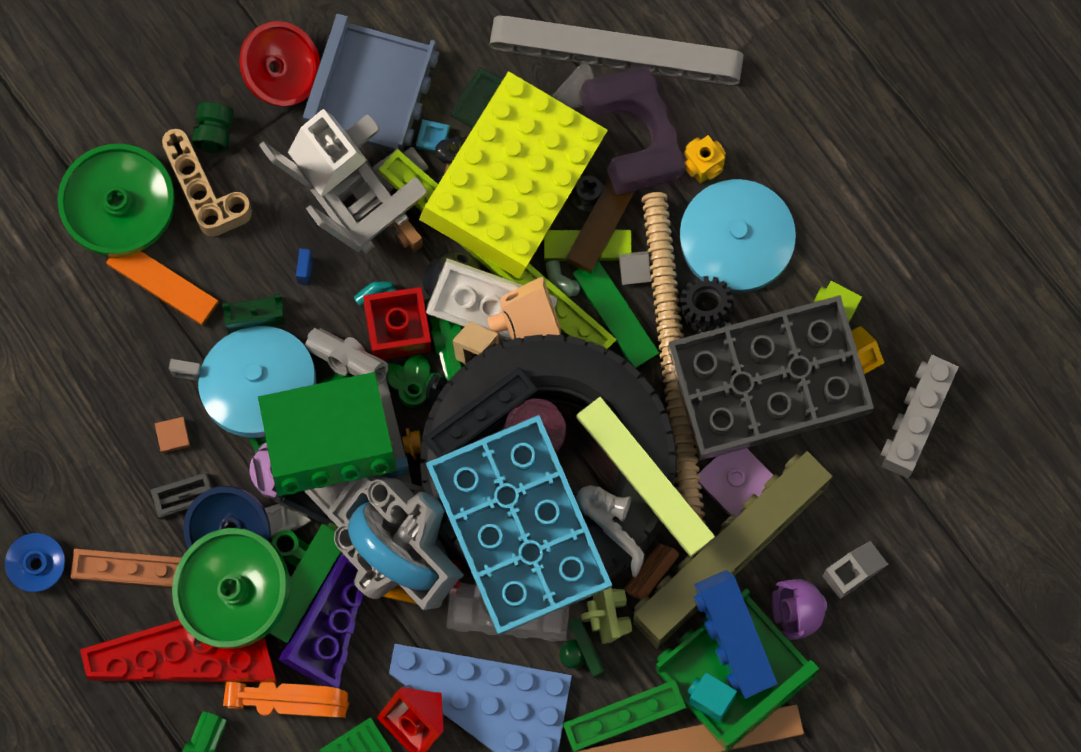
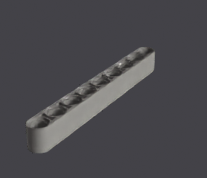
M510 16L494 17L489 43L492 49L502 52L724 85H737L740 83L744 58L743 53L733 49Z

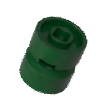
M199 103L195 116V122L199 125L193 128L191 145L207 152H226L230 139V133L227 129L232 127L234 110L220 103Z

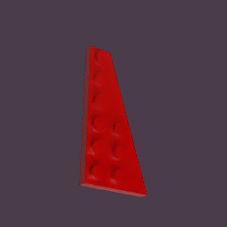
M180 620L80 649L86 677L89 681L277 682L265 637L246 647L222 649L197 640L184 628Z

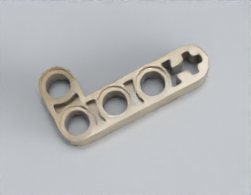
M180 129L167 131L162 139L164 150L201 231L207 236L215 237L247 223L251 218L252 210L246 195L241 192H233L216 199L185 132ZM174 143H179L183 152L182 155L178 156L173 146ZM186 166L195 167L194 172L189 175L181 173ZM197 191L207 192L203 199H193V195ZM235 204L245 206L244 210L240 213L231 212V208ZM209 216L218 217L217 222L213 225H206L204 223L205 219Z

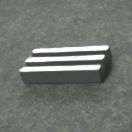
M202 473L151 489L159 519L187 511L194 500L166 509H162V506L198 496L211 489L212 485L208 473ZM201 482L205 484L203 487L159 499V495Z

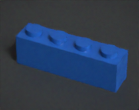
M724 570L694 584L697 592L693 596L699 611H704L708 621L704 625L710 638H715L719 648L715 649L721 665H726L730 674L726 676L729 686L746 699L776 685L777 681L735 577L728 570Z

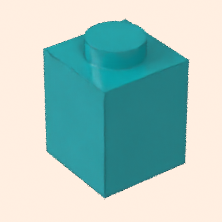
M705 672L702 679L696 677L688 690V693L691 695L689 704L721 723L736 699L737 691Z

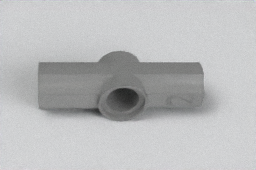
M314 328L308 334V339L305 343L308 352L327 361L330 367L339 375L346 376L350 373L357 376L375 372L378 386L385 380L386 373L389 370L387 362L366 352L364 347L354 338L347 337L343 340L321 328Z

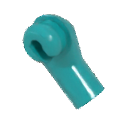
M390 281L372 282L356 294L354 299L363 308L364 295L397 291L395 289L396 285Z

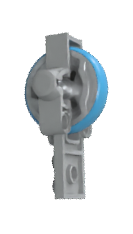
M373 476L351 482L333 484L323 488L305 490L306 494L338 526L334 533L335 545L358 569L354 583L364 595L372 599H379L397 585H400L423 610L439 608L456 582L464 576L449 559L445 547L437 538L445 509L441 502L431 494L419 492L414 495L399 479L376 480Z

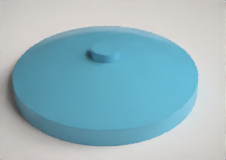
M742 179L717 182L698 193L685 210L680 227V247L690 270L701 281H704L703 276H709V281H712L713 277H717L719 284L723 280L727 283V288L730 287L732 293H746L759 290L776 280L790 262L796 239L794 221L784 201L766 186Z
M270 326L247 327L227 335L210 350L201 366L198 380L199 394L208 415L222 429L242 437H265L258 396L315 385L316 370L308 350L294 335Z

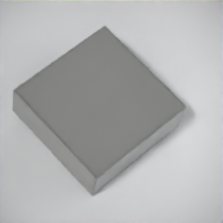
M648 251L619 254L622 285L651 282Z
M170 359L169 370L173 377L198 381L201 366L199 363Z

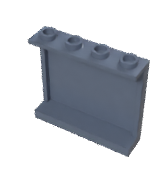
M336 14L303 114L304 124L322 109H325L338 121L346 132L368 114L379 126L380 131L365 144L393 152L398 148L404 152L405 146H410L414 137L415 130L411 129L414 119L419 120L423 104L420 103L422 93L427 94L430 87L431 78L428 77L430 68H436L439 59V52L436 51L435 41L431 40L429 45L351 24L348 21V16Z

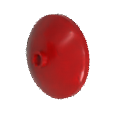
M271 21L256 27L248 34L241 47L239 63L244 82L258 99L273 106L288 107L298 104L310 96L320 66V57L315 44L302 29L288 22ZM270 63L274 65L275 72H272L270 70Z

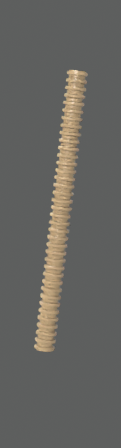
M652 192L643 196L642 202L645 204L643 211L646 212L644 214V220L647 221L645 228L648 229L646 237L649 238L647 245L650 247L648 254L651 255L649 257V263L652 264L650 271L653 272L651 275V280L654 281L652 289L655 290L653 297L656 298L654 306L657 307L655 315L658 316L656 324L659 325L657 332L660 333L658 336V341L661 342L659 350L662 351L660 359L663 360L661 367L664 368L662 376L665 377L663 385L666 386L664 389V394L667 395L665 403L668 404L666 412H669L668 418L673 430L676 448L677 477L674 483L678 485L675 487L676 490L702 520L705 512L701 511L704 504L700 502L703 495L699 493L702 487L698 484L701 478L697 475V472H699V467L696 466L698 458L695 457L697 449L694 448L695 442L668 352V343L670 341L684 338V334L680 332L683 329V325L679 324L682 317L678 315L681 312V308L677 306L680 303V299L676 297L679 291L675 289L678 282L674 280L677 274L673 271L676 265L672 263L675 259L674 255L671 254L674 248L670 245L673 240L669 237L672 233L671 229L668 228L671 224L670 220L667 219L670 214L666 211L669 207L668 203L665 202L668 197L662 192Z

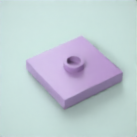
M747 448L717 456L697 474L701 478L698 484L729 516L734 514L736 517L741 514L742 505L753 494H756L758 497L762 494L761 492L765 488L764 484L773 476Z

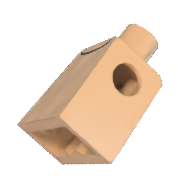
M543 277L537 278L503 295L500 298L502 313L487 317L491 331L498 333L509 330L511 339L541 334L542 336H546V334L561 335L560 323Z

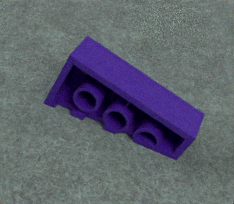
M344 554L338 555L278 659L316 683L334 688H339L341 682V671L343 664L346 662L347 648L351 634L354 632L357 610L363 597V593L354 583L358 569Z

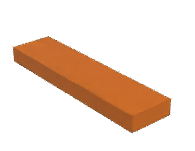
M142 251L123 257H110L106 262L107 266L202 327L219 304L217 299Z

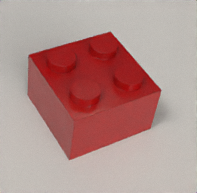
M422 287L363 296L364 312L371 354L381 360L431 353V339Z

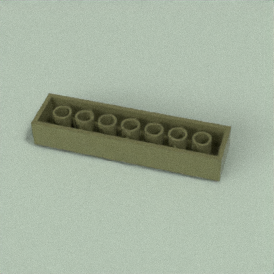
M808 451L801 457L798 454L793 456L786 463V468L780 477L777 474L773 475L764 484L765 488L759 497L753 494L742 505L743 509L738 517L732 514L721 525L722 529L719 531V535L699 550L694 558L687 556L678 565L679 569L673 578L668 575L656 586L657 590L651 599L645 596L634 607L636 610L633 612V625L656 649L664 644L699 610L693 597L697 594L694 584L724 570H728L735 576L827 489L833 476Z

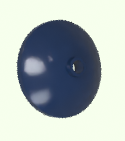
M234 486L211 488L200 494L191 503L186 512L183 532L187 548L189 549L197 540L211 532L230 528L231 522L235 523L237 528L252 531L270 541L271 526L267 512L256 497L241 488Z

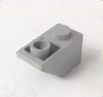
M869 541L849 552L827 568L823 577L841 600L888 566V563L873 543Z

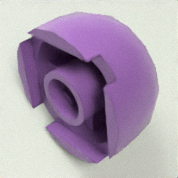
M803 579L777 582L776 585L779 588L772 592L771 607L775 623L778 624L780 621L785 630L781 631L788 640H795L815 633L822 625L827 610L825 597L821 595L812 583Z

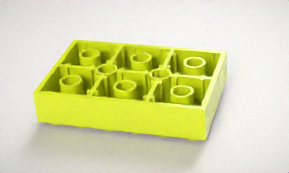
M508 71L426 203L419 220L520 279L608 130Z

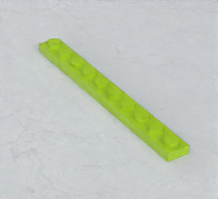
M398 149L384 162L377 172L397 190H400L413 178L419 179L428 191V194L415 204L421 211H423L426 203L438 186L432 178ZM461 245L494 275L525 285L537 278L543 277L549 295L557 297L554 309L560 323L561 333L565 337L571 336L585 339L586 342L591 341L605 347L606 350L616 341V338L532 265H527L519 279Z

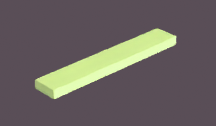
M601 397L576 415V418L690 557L715 538L713 533Z

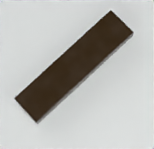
M617 166L615 167L567 255V263L590 274L593 273L641 183V177Z

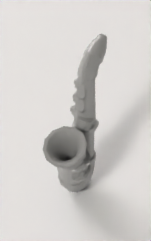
M589 485L582 487L576 496L579 509L585 516H588L599 525L604 533L632 557V576L636 577L642 567L644 553L637 546L635 540L630 538L626 531L621 530L620 524L613 520V517H617L622 522L625 520L630 507L631 497H617L597 486Z

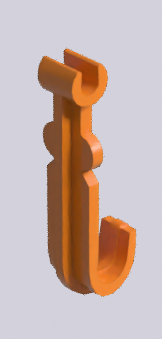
M226 682L223 706H227L230 709H244V706H255L258 713L263 716H270L276 710L279 714L346 718L349 702L346 691L328 686L282 683L277 687L275 682H261L259 688L247 687L243 683Z

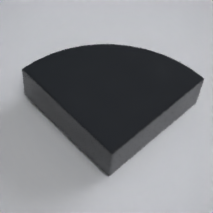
M435 373L428 383L426 392L427 404L430 410L438 395L447 384L440 375Z

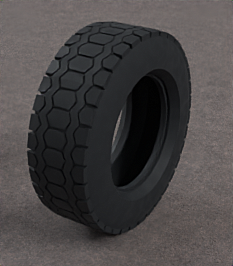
M541 334L524 336V338L519 337L483 351V354L474 357L464 367H461L438 395L427 418L421 441L420 472L423 492L431 494L443 505L426 465L427 462L436 459V456L423 441V437L520 367L538 389V393L469 444L488 437L503 419L522 408L539 404H558L581 412L601 397L673 486L676 478L674 434L666 410L655 390L645 377L641 376V373L629 362H626L624 358L596 343L586 342L585 339L571 336L564 337V335L551 334L542 336ZM618 469L617 480L611 494L624 498L630 496L631 503L623 522L617 517H613V520L620 524L621 530L626 531L644 553L658 534L663 523ZM445 510L438 534L455 557L470 569ZM589 517L585 519V523L611 580L631 566L632 557L604 533L603 529Z

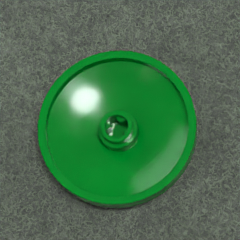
M107 144L96 147L81 155L64 174L59 186L57 199L61 221L72 239L84 249L107 257L128 256L151 246L167 229L175 207L174 188L165 167L151 153L128 144Z
M220 529L197 540L181 558L173 579V604L181 624L197 640L217 648L238 649L258 642L269 634L280 621L289 599L290 579L282 555L270 541L245 529Z

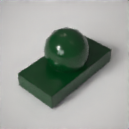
M577 617L568 621L576 640H568L561 646L559 650L561 663L569 669H578L587 662L595 679L605 675L604 673L606 672L581 619Z

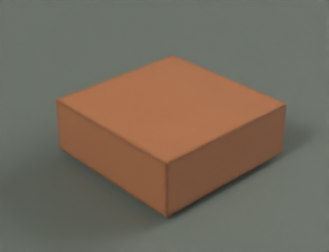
M184 417L154 423L161 453L190 447Z

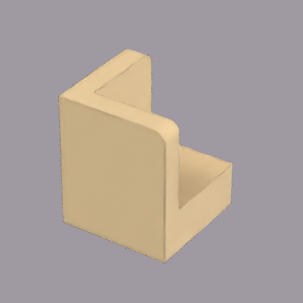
M471 321L453 339L456 360L464 364L474 354H483V351L500 344L498 333Z

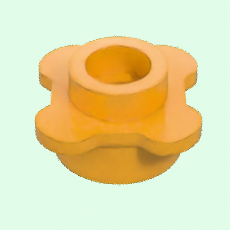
M406 428L407 436L402 437L405 453H411L413 459L416 460L421 450V433L419 430L410 432V429Z

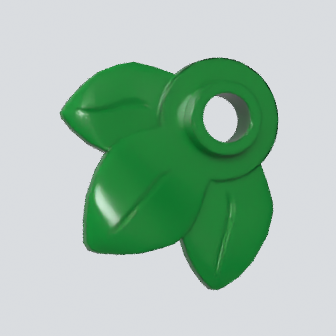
M420 354L411 356L404 366L388 363L389 370L386 373V380L391 388L398 391L400 401L409 408L422 405L427 398L428 383L434 373H430L428 360ZM408 390H415L418 393L411 394Z

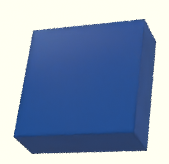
M299 248L296 279L298 284L301 285L310 284L313 262L310 249Z

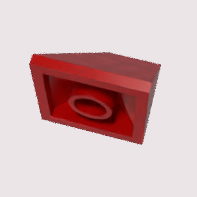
M411 685L401 687L377 716V719L409 752H427L444 732L442 693L416 690Z

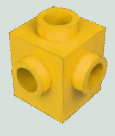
M707 135L702 140L700 138L692 140L685 147L683 166L691 177L694 176L700 184L707 179L715 178L723 171L724 155L726 153L717 140L713 142L709 135Z

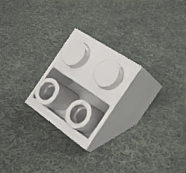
M322 109L300 128L288 151L289 155L322 197L367 161L338 121L325 109Z

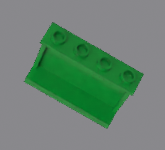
M375 372L258 396L277 496L323 488L333 484L351 482L361 478L397 471Z
M745 589L741 594L777 681L776 685L746 699L737 692L736 699L721 723L689 704L691 695L688 693V690L696 677L702 679L705 672L729 686L726 676L730 673L726 665H721L715 649L719 648L715 638H710L705 625H702L696 631L691 629L686 632L679 640L681 644L674 650L671 648L666 649L657 658L658 663L656 664V672L666 683L676 679L685 705L726 752L731 750L817 677L819 667L812 660L808 662L749 597L750 591L748 589ZM707 616L702 620L703 624L708 621Z

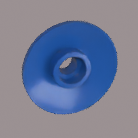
M31 533L18 538L10 546L5 557V570L8 578L16 587L27 592H41L51 588L61 578L65 568V556L60 545L50 536L41 533ZM35 560H41L42 566L37 570L32 569V563Z

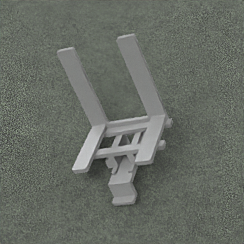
M367 114L350 127L346 133L357 148H359L377 134L380 128L373 118ZM263 141L259 144L269 160L309 188L330 217L312 205L306 208L318 226L358 253L361 250L367 253L374 248L375 245L371 240L394 221L399 226L409 219L405 212L428 194L426 188L417 178H413L395 194L391 193L394 187L377 172L394 153L392 152L373 167L366 161L322 197L298 165ZM410 147L403 153L423 172L428 170V165L414 147ZM353 194L358 201L347 209L343 202Z

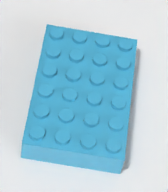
M539 415L426 463L498 635H502L612 587V583Z

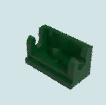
M280 293L274 294L272 297L231 304L228 302L222 303L228 334L252 326L272 327L286 324Z

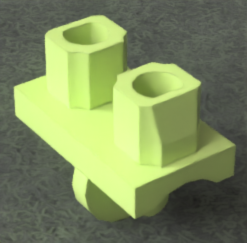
M609 588L593 595V600L587 602L588 612L580 615L582 622H591L592 631L600 632L602 644L611 643L621 636L632 632L629 617L617 618L615 608L626 605L625 590Z

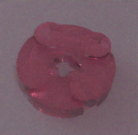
M529 399L509 413L505 429L539 415L555 453L563 445L566 437V424L562 414L551 402L543 399Z

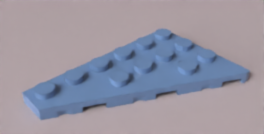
M394 644L389 675L405 686L411 685L416 690L442 693L443 715L488 747L492 752H558L572 675Z

